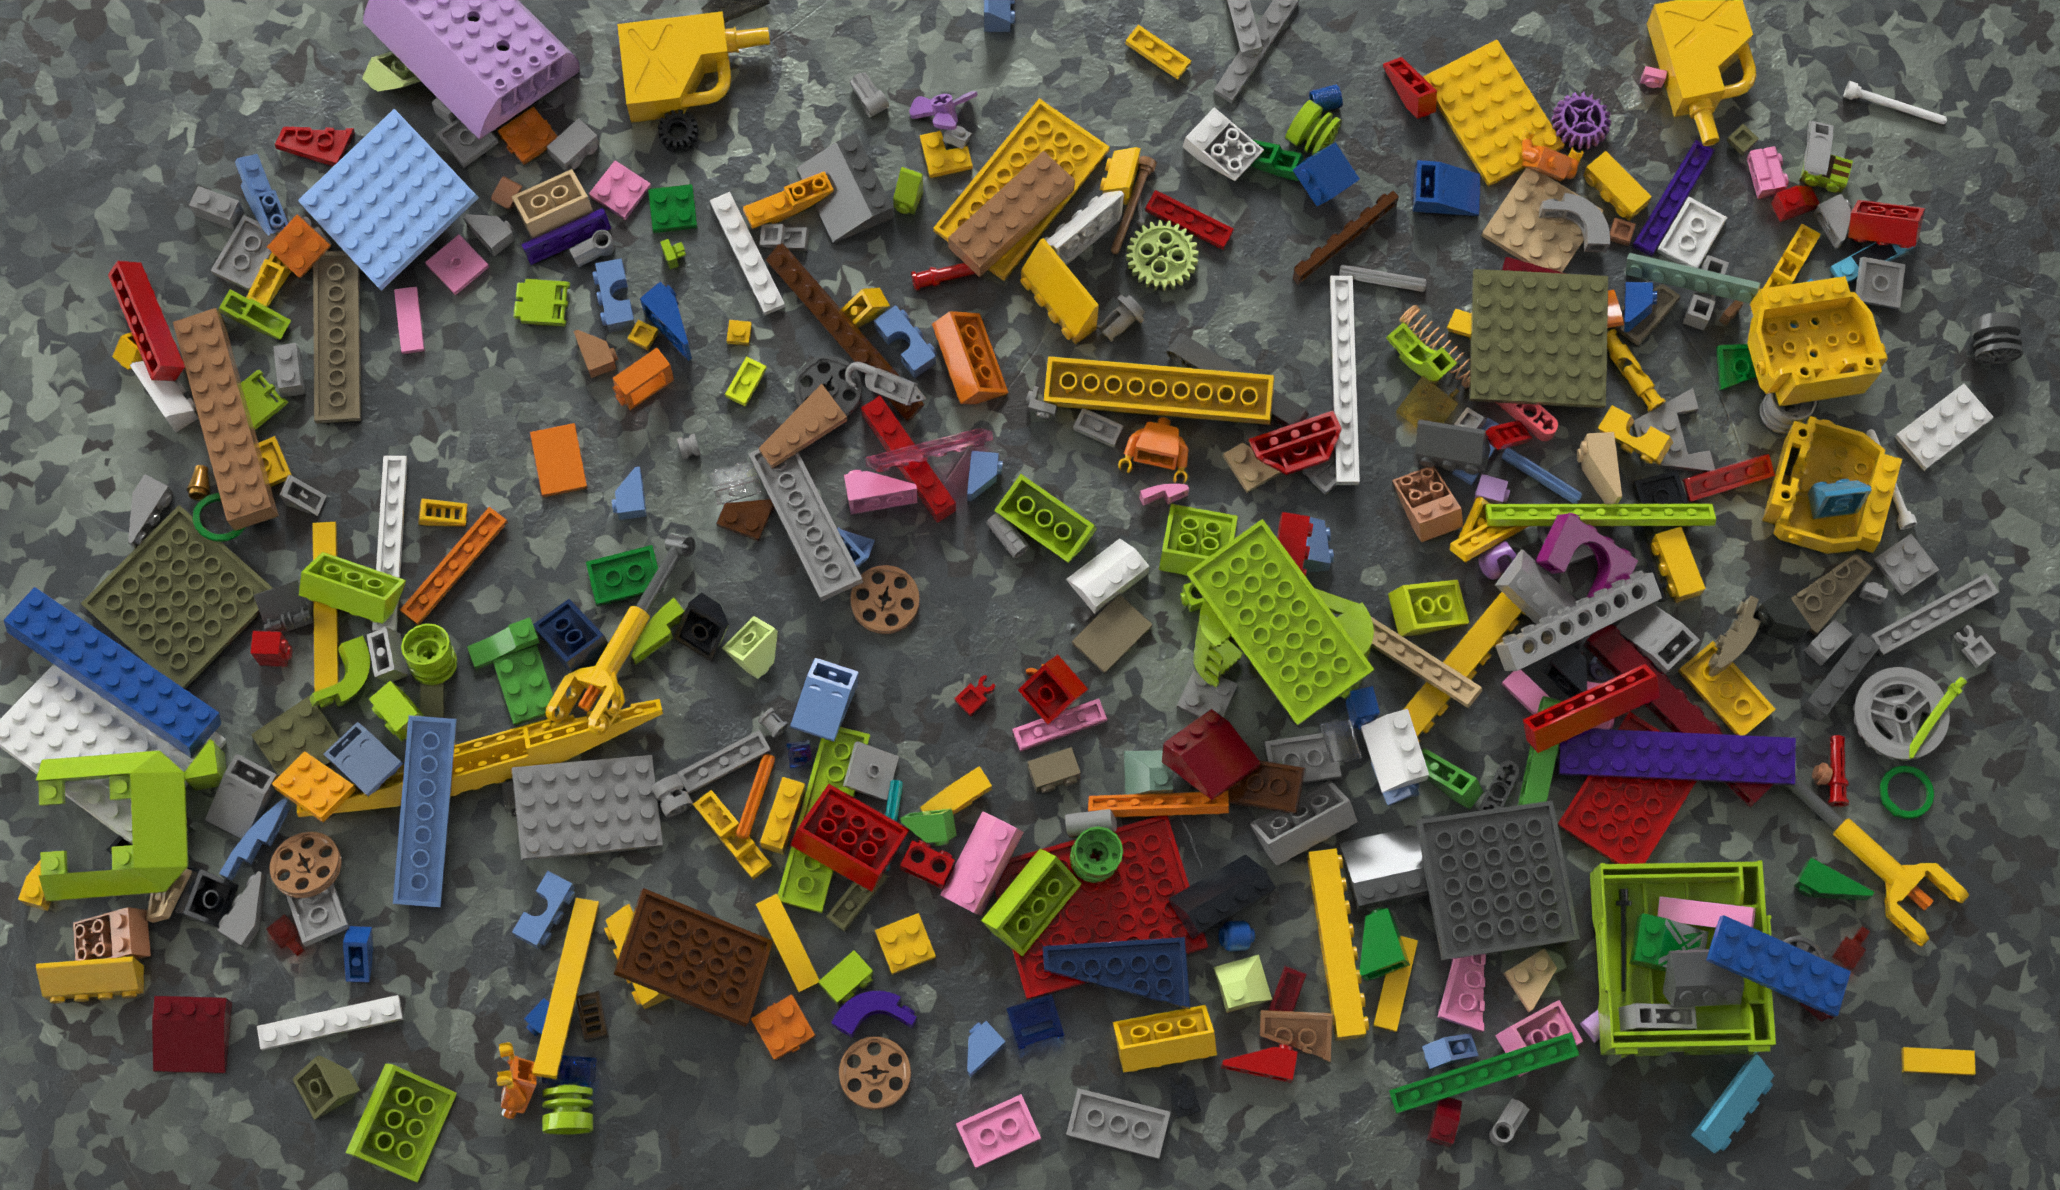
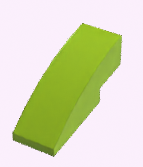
M231 289L218 309L219 313L278 340H281L291 322L290 319L251 298L249 300Z
M672 598L651 618L640 634L631 654L636 665L673 639L670 629L680 623L685 612L675 598Z

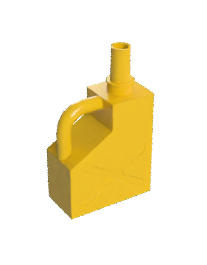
M1674 0L1654 4L1647 21V27L1659 68L1667 71L1664 84L1673 115L1677 117L1690 114V118L1695 119L1703 146L1714 145L1720 141L1712 113L1717 108L1720 100L1747 93L1754 85L1757 77L1755 62L1749 46L1753 32L1743 0ZM1739 58L1743 69L1742 79L1735 84L1724 86L1721 74Z
M723 11L617 24L626 104L631 123L658 120L661 117L665 119L664 114L668 112L671 115V110H675V113L683 110V114H685L688 107L718 102L726 95L730 88L731 69L729 53H739V49L770 45L768 27L736 30V27L725 29ZM717 72L718 83L713 89L696 92L705 73Z

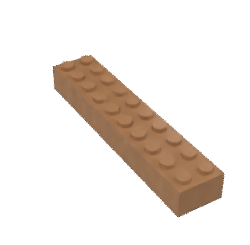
M214 308L173 322L227 522L236 531L279 516L242 389L240 375L224 318Z

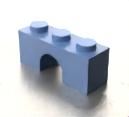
M622 258L595 263L597 271L593 272L595 285L600 286L601 292L596 293L599 306L603 305L604 312L600 313L603 326L607 325L609 333L632 329L635 326L630 299L619 301L612 297L616 290L628 287Z
M895 305L876 318L874 326L888 345L897 339H903L910 344L909 348L901 353V362L915 379L936 364L937 352L930 343H925L919 328L916 326L913 328L907 313L904 310L900 311Z
M547 871L536 890L540 897L548 901L547 910L540 916H531L523 912L512 931L514 936L539 950L542 945L545 946L551 938L552 933L550 931L554 924L558 925L564 913L562 910L566 904L569 905L575 896L573 884Z

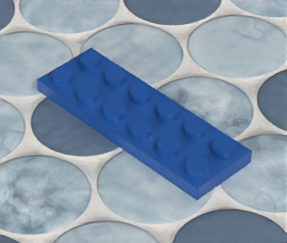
M1725 915L1719 916L1706 961L1833 1017L1839 1014L1851 971Z

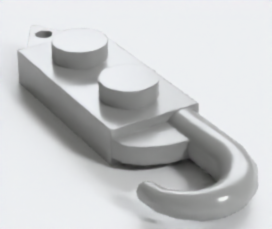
M854 362L845 371L846 381L853 388L856 387V384L852 381L851 375L853 371L858 370L866 373L865 384L870 391L905 405L926 400L925 396L918 389L917 383L880 368H875L863 362Z

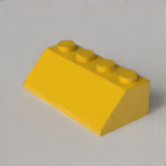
M630 904L625 905L606 919L608 927L604 928L609 941H615L617 948L613 949L617 960L634 913ZM633 983L635 991L632 992L637 1005L642 1004L644 1010L671 998Z
M134 957L36 964L42 996L50 1000V1003H64L65 999L85 1002L89 1001V997H98L99 1000H110L115 995H122V998H135L137 994L144 993V965Z
M1206 1005L1113 1022L1123 1073L1217 1055L1215 1033Z

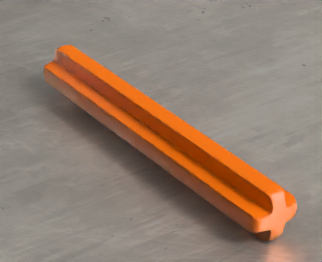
M764 754L762 756L736 832L739 838H749L775 762L773 755Z

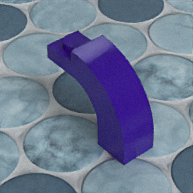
M869 991L848 1000L836 1013L831 1025L838 1031L853 1038L861 1023L873 1015H888L912 1029L917 1022V1017L914 1015L915 1011L905 1005L902 1008L899 1007L901 1003L900 996L886 991Z

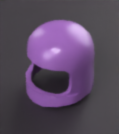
M1506 541L1500 542L1479 555L1480 569L1491 580L1499 579L1501 574L1509 567L1511 563L1507 556L1512 561L1517 556Z

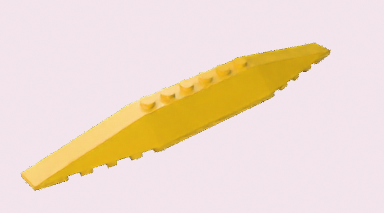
M660 699L634 703L629 708L620 710L609 730L602 736L589 731V716L592 711H589L587 716L574 718V715H568L561 722H551V720L545 719L457 744L454 747L450 796H456L461 792L471 789L477 790L492 783H502L506 779L512 778V767L562 763L662 715L663 710ZM600 719L596 723V730L600 727ZM404 764L369 797L355 786L356 791L334 813L401 806ZM297 805L298 817L313 816Z

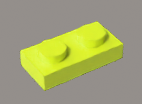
M746 356L725 396L746 407L767 367Z

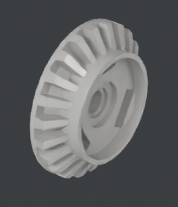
M1904 667L1887 668L1872 675L1860 687L1853 706L1854 724L1857 725L1859 736H1862L1866 741L1865 744L1875 749L1877 754H1883L1892 760L1908 761L1910 760L1909 745L1918 733L1917 729L1921 714L1925 713L1928 718L1944 694L1931 678L1917 670ZM1893 689L1903 690L1904 693L1887 698L1882 696L1883 691ZM1949 707L1945 709L1912 759H1919L1929 754L1942 742L1949 726ZM1896 709H1903L1907 714V718L1899 720L1895 716ZM1874 722H1877L1892 739L1889 740L1877 730Z

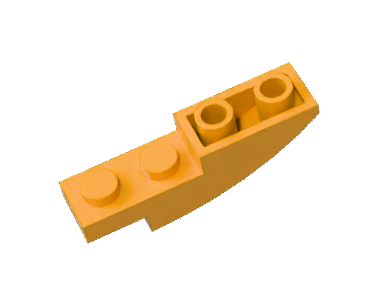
M824 171L785 186L782 192L743 206V211L752 229L769 222L775 224L811 207L834 192V189Z

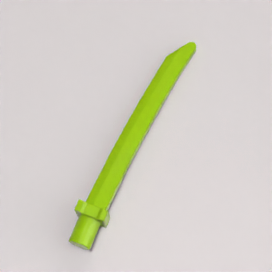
M1959 677L1955 683L1949 685L1946 694L1933 709L1909 745V759L1915 756L1926 736L1955 696L1957 697L1963 691L1961 689L1967 683L1963 677Z

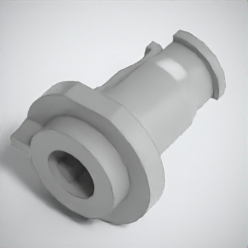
M1120 295L1117 298L1120 305L1105 318L1103 323L1097 325L1100 332L1107 336L1110 342L1113 341L1115 336L1125 331L1134 321L1138 324L1144 321L1142 316L1145 314V311L1130 295L1126 298Z

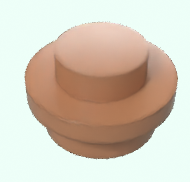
M1824 762L1819 766L1817 765L1812 772L1814 783L1816 785H1827L1832 777L1833 770Z

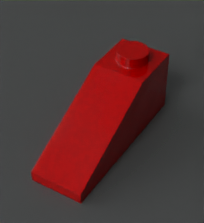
M1400 57L1383 63V68L1403 104L1417 119L1436 112L1437 90L1405 59Z
M1280 1044L1279 1047H1271L1225 1059L1222 1061L1221 1069L1291 1083L1298 1051H1293L1291 1046Z

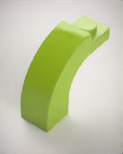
M1404 322L1386 337L1390 344L1399 352V358L1415 373L1427 380L1438 381L1457 364L1443 347L1437 351L1427 347Z
M363 636L341 643L338 652L345 667L344 678L333 686L312 693L309 698L312 707L317 705L325 707L332 704L333 700L340 707L357 695L365 683L370 669L369 649Z

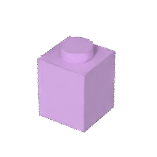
M1482 474L1473 502H1475L1476 498L1483 497L1491 504L1507 503L1510 490L1506 489L1508 481Z

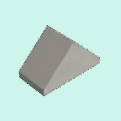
M288 475L279 495L286 506L314 516H318L326 498L325 494L292 475Z

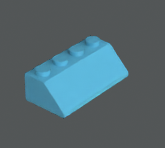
M1756 1054L1744 1063L1691 1135L1713 1153L1720 1149L1724 1151L1732 1141L1729 1136L1733 1131L1738 1132L1746 1121L1743 1117L1747 1112L1751 1114L1760 1103L1757 1101L1761 1093L1766 1095L1773 1086V1083L1770 1081L1775 1075L1760 1056Z

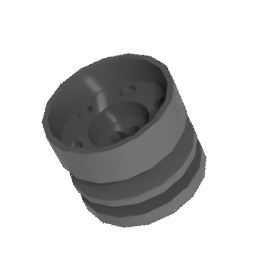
M1996 312L1973 319L1971 326L1973 339L1976 340L1973 346L1977 362L1981 364H2003L2022 357V340L2018 337L2021 333L2018 315L2008 312Z

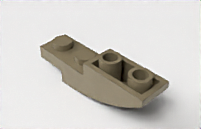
M1750 595L1745 602L1741 601L1736 610V614H1738L1737 620H1734L1730 629L1724 635H1719L1715 643L1717 651L1716 654L1714 653L1708 663V666L1711 667L1709 676L1714 677L1729 667L1754 638L1761 621L1753 618L1759 599Z

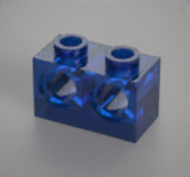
M562 1055L557 1079L542 1077V1083L590 1087L596 1081L597 1058Z

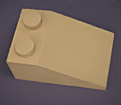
M1614 432L1586 434L1583 442L1580 444V448L1577 449L1578 463L1581 462L1582 471L1604 504H1618L1622 498Z

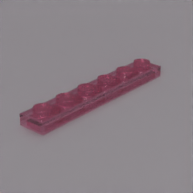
M982 428L865 457L866 466L874 468L876 472L888 471L891 466H907L910 461L922 462L928 460L930 456H945L949 451H965L968 446H984L985 442L993 440L992 431Z

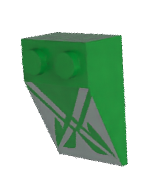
M1642 913L1637 917L1629 964L1666 972L1669 951L1706 949L1708 932L1667 918Z

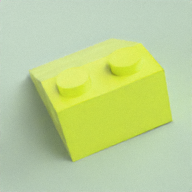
M1458 580L1403 585L1388 593L1397 631L1402 637L1421 635L1469 623Z

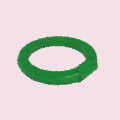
M215 493L206 496L198 502L193 511V524L197 532L206 539L225 542L238 537L245 528L233 530L226 534H214L202 526L200 522L202 510L210 503L221 501L220 494Z
M1897 766L1890 769L1881 780L1879 793L1882 805L1895 817L1914 819L1924 815L1931 808L1934 801V788L1930 779L1921 770L1912 766ZM1900 773H1909L1922 781L1926 789V800L1921 808L1915 811H1905L1890 800L1888 783L1893 776Z

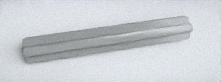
M1341 265L1339 269V276H1353V280L1420 292H1424L1426 289L1427 280L1423 278L1348 265Z

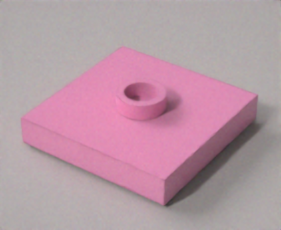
M459 234L425 262L427 267L455 296L489 268L486 261Z

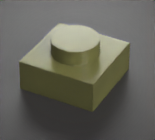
M1742 124L1726 141L1741 155H1744L1757 143L1759 138Z

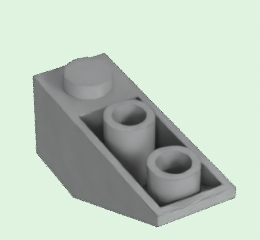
M144 474L132 493L128 543L133 549L148 536L151 527L156 526L159 522L160 513L164 507H168L172 501L173 492L170 488Z
M260 871L248 879L246 890L242 895L240 894L235 898L232 904L233 909L228 915H224L219 922L220 928L218 931L244 949H247L260 929L266 877Z

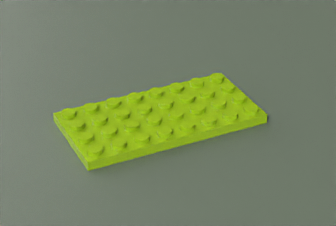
M1263 519L1186 573L1297 726L1374 671L1369 661Z

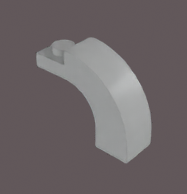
M1564 193L1562 201L1557 199L1542 201L1539 208V218L1568 219L1577 224L1583 233L1584 252H1607L1610 245L1608 223L1602 212L1592 202L1581 196Z

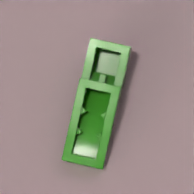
M529 617L508 625L509 627L497 634L467 646L475 669L492 664L493 660L540 643L531 618Z

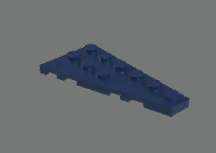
M1185 937L1043 946L1045 972L1190 1009Z

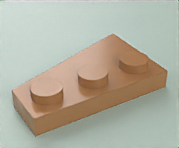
M1261 1010L1260 1036L1283 1045H1290L1302 1050V1052L1317 1055L1331 1062L1332 1013Z

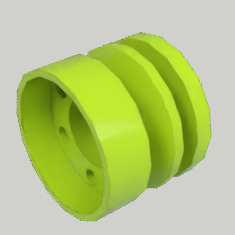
M1308 100L1292 121L1285 139L1298 147L1306 140L1307 143L1304 151L1309 153L1313 149V155L1334 142L1342 120L1335 117L1331 121L1333 114L1330 112L1321 119L1320 116L1323 108L1315 102Z
M427 623L418 625L408 631L403 638L401 649L414 679L424 685H436L449 679L456 671L458 661L448 633L436 624Z
M559 1085L542 1090L543 1098L553 1099L542 1102L543 1108L553 1110L552 1113L542 1116V1132L556 1135L592 1132L593 1114L582 1112V1109L593 1106L592 1100L585 1099L593 1096V1089L578 1085Z

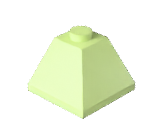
M393 52L372 57L362 77L372 89L378 92L421 82Z
M753 616L722 649L747 673L759 679L774 664L778 631Z
M1259 955L1213 967L1227 1013L1272 1001Z

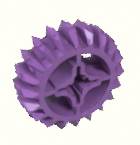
M1575 92L1572 94V97L1565 96L1564 100H1560L1557 107L1554 108V115L1551 118L1552 123H1554L1552 128L1557 131V137H1563L1561 140L1563 143L1569 142V148L1577 145L1579 151L1584 145L1588 150L1591 145L1596 147L1599 141L1605 140V135H1608L1610 131L1611 120L1609 119L1610 112L1606 111L1607 104L1600 105L1601 98L1595 101L1593 94L1586 97L1585 92H1583L1579 97ZM1592 114L1595 116L1598 126H1596L1594 124L1595 122L1591 119ZM1564 115L1568 118V121L1571 123V128H1569V126L1566 124Z

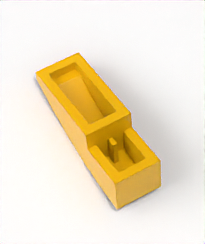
M979 766L939 792L922 805L920 809L922 811L952 808L954 815L971 805L972 801L991 791L992 785Z

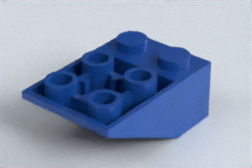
M1417 160L1414 170L1413 212L1479 216L1480 174L1442 162Z

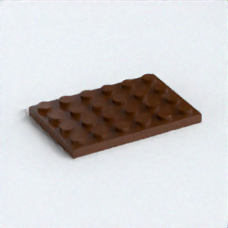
M643 888L640 891L613 975L746 1027L750 1020L773 940Z

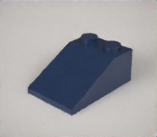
M570 599L533 624L535 631L570 673L580 668L596 665L608 645L603 633Z

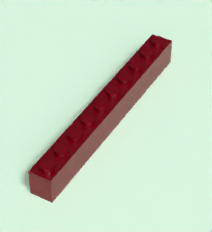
M1610 624L1594 632L1585 641L1583 646L1597 657L1615 677L1644 664L1657 675L1660 697L1644 705L1672 732L1722 734L1720 727L1715 722L1709 721L1704 716V712L1700 707L1692 705L1687 700L1686 694L1681 689H1676L1670 683L1671 681L1666 674L1659 673L1653 667V662L1648 657H1643L1637 651V647L1630 640L1626 641L1620 635V630L1615 625ZM1724 782L1750 808L1774 785Z

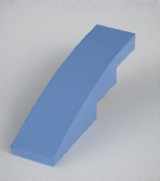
M282 799L246 832L231 852L219 873L224 879L233 882L243 861L252 865L262 844L269 847L272 846L292 807L288 800Z

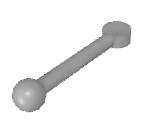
M1140 195L1137 203L1139 218L1137 225L1142 227L1143 225L1145 226L1146 222L1143 219Z

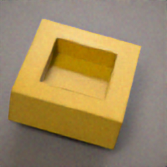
M637 320L627 339L629 342L648 351L658 334V329Z
M729 320L727 344L749 346L752 322Z

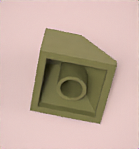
M320 1055L316 1056L293 1078L314 1120L347 1103L360 1091L356 1080L348 1069Z

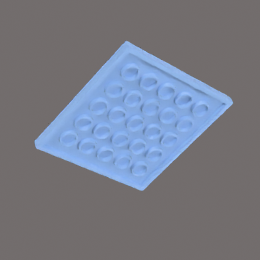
M393 109L298 201L382 291L479 197L411 125Z

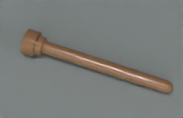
M1147 156L1140 157L1138 164L1139 175L1111 247L1113 254L1119 253L1147 176L1155 170L1157 162L1153 158Z

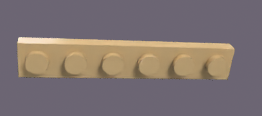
M1371 617L1374 627L1371 645L1373 648L1467 708L1482 692L1481 686Z

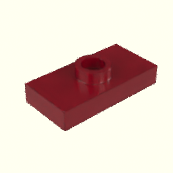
M1284 965L1268 1011L1293 1012L1307 973Z

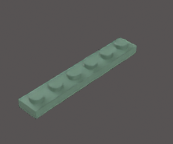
M1629 253L1627 257L1625 275L1745 303H1751L1760 290L1761 283L1633 253Z

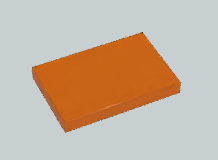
M575 423L530 432L542 497L587 489Z

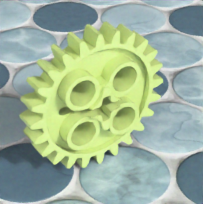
M1159 220L1158 226L1150 222L1149 229L1143 225L1142 233L1135 231V238H1130L1131 245L1127 246L1129 254L1126 255V260L1130 261L1128 269H1133L1132 276L1139 275L1138 283L1145 280L1146 288L1150 284H1154V290H1157L1158 286L1162 285L1163 291H1166L1167 285L1175 289L1176 282L1182 286L1183 278L1188 281L1190 280L1189 273L1195 272L1194 266L1198 264L1196 257H1198L1199 252L1194 250L1197 247V243H1190L1193 235L1185 236L1186 228L1179 231L1178 223L1173 228L1170 221L1167 222L1166 226H1163L1162 221ZM1169 239L1171 242L1163 244L1160 240ZM1150 250L1152 254L1144 255L1142 251ZM1180 256L1183 260L1175 261L1173 257ZM1156 267H1161L1165 271L1162 273H1158L1154 269Z

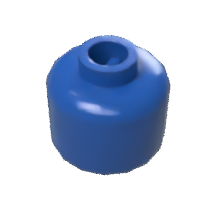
M1244 920L1227 921L1219 929V943L1227 951H1246L1250 948L1251 942L1255 940V931Z

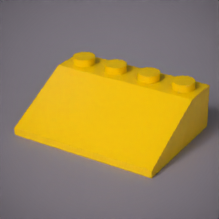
M1042 238L1023 266L1020 281L1026 290H1031L1034 293V299L1040 307L1044 306L1047 309L1051 321L1061 326V331L1067 340L1071 339L1076 345L1097 329L1099 305L1046 240Z

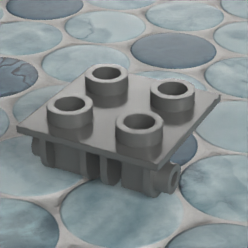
M298 580L253 595L264 622L265 631L285 633L314 622L305 598L299 596L300 585Z

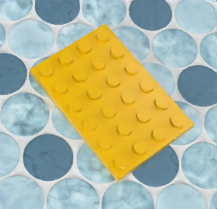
M1497 39L1423 76L1437 90V107L1488 187L1526 168L1522 166L1524 161L1522 157V141L1518 138V135L1525 126L1529 132L1531 130L1536 132L1531 140L1533 145L1545 146L1555 151L1564 148L1561 138L1556 136V131L1552 128V124Z

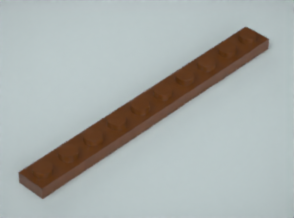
M778 244L766 261L855 362H863L899 376L784 244ZM886 397L906 421L912 420L925 405L922 401L905 405Z

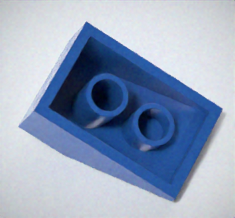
M659 282L640 298L644 315L689 361L692 357L678 308L679 303L675 298L677 295L669 285L665 287Z

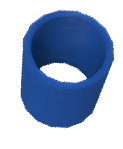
M1337 84L1309 92V100L1323 108L1322 112L1343 106L1342 94Z

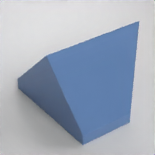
M838 527L837 530L856 567H859L869 558L875 540L841 530Z

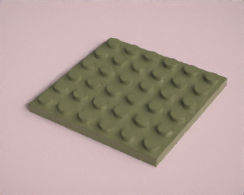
M1473 269L1469 401L1605 408L1608 276Z
M178 505L81 604L143 661L186 689L260 614L253 595L272 589V587L222 542L212 541L200 535L194 527L192 516Z

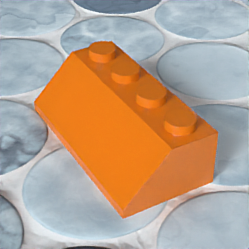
M949 311L932 323L960 404H979L1009 393L980 313Z

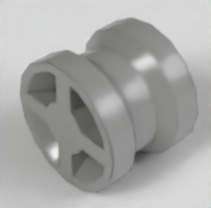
M691 434L685 439L682 437L677 438L683 460L688 459L691 455H701L695 434Z

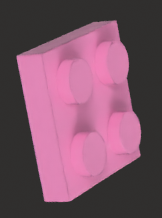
M614 161L590 191L589 197L626 220L646 195L648 189L651 188V183L619 162Z

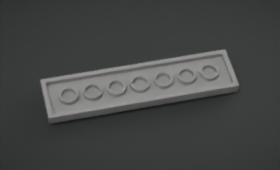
M759 449L749 453V457L821 602L863 583L862 577L799 453L791 456L773 469L761 455Z

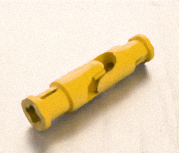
M1612 329L1607 332V350L1614 364L1623 376L1628 379L1636 395L1641 397L1648 406V412L1663 405L1666 400L1659 396L1654 389L1655 385L1652 380L1642 371V367L1628 346L1620 341L1616 335L1617 331ZM1626 359L1633 363L1626 367L1624 365Z

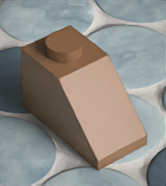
M580 330L574 331L591 378L617 369L614 361H617L618 358L614 347L609 349L607 341Z

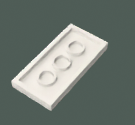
M1962 384L1897 433L1895 438L1925 471L1991 421L1993 416L1969 388Z

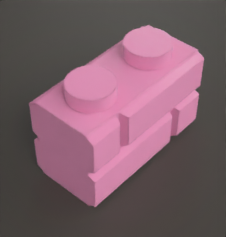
M1776 147L1750 151L1746 159L1757 199L1773 197L1776 193L1785 190L1789 184L1788 176L1782 171L1783 158L1780 153H1777Z

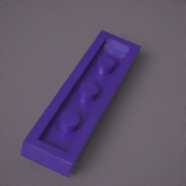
M601 208L521 245L530 265L592 238L593 234L599 230L607 231L612 228L604 209Z

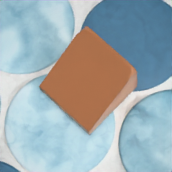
M503 176L494 190L491 200L510 209L515 206L511 196L520 193L522 186Z

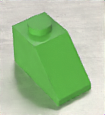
M952 808L913 812L900 818L901 823L926 843L935 842L936 846L949 843L950 839L957 836Z

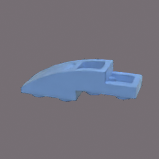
M258 154L237 158L235 164L242 179L240 186L255 218L268 236L279 234L288 222L276 191L271 190Z

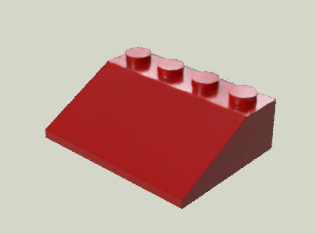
M828 784L797 828L790 846L872 892L910 829Z

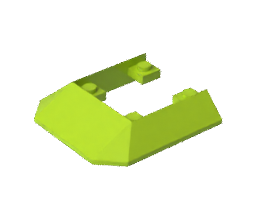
M160 750L42 759L35 780L38 781L40 806L65 804V782L109 778L110 800L131 799L133 843L130 846L112 847V870L68 873L67 851L40 852L41 875L38 876L46 901L166 892L188 868L185 772Z

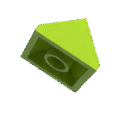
M209 739L185 771V781L196 791L219 787L222 777L227 770L225 753L213 740Z

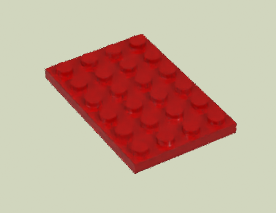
M1630 711L1618 728V730L1661 732ZM1588 776L1558 822V827L1615 864H1645L1696 781Z

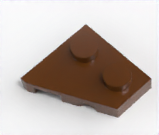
M770 499L725 503L716 524L723 529L760 541L774 506Z

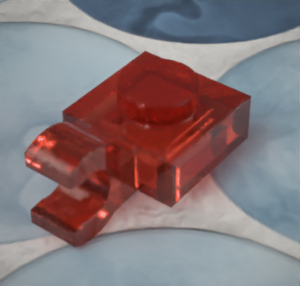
M285 914L266 928L280 948L288 945L297 957L305 951L295 939L299 935L297 928Z
M1862 926L1857 930L1852 939L1845 936L1832 957L1851 970L1854 969L1866 951L1860 945L1870 931Z

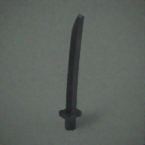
M1632 526L1649 573L1654 574L1662 598L1658 602H1664L1667 600L1665 594L1667 585L1662 582L1643 526Z
M1619 889V901H1616V906H1621V991L1626 992V906H1632V901H1629L1628 889Z

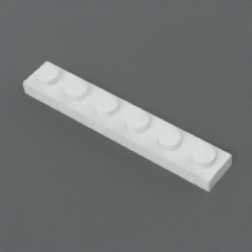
M728 192L710 200L712 209L764 315L766 316L784 308V301L731 193Z
M396 995L257 1026L260 1049L263 1051L404 1019L400 997Z

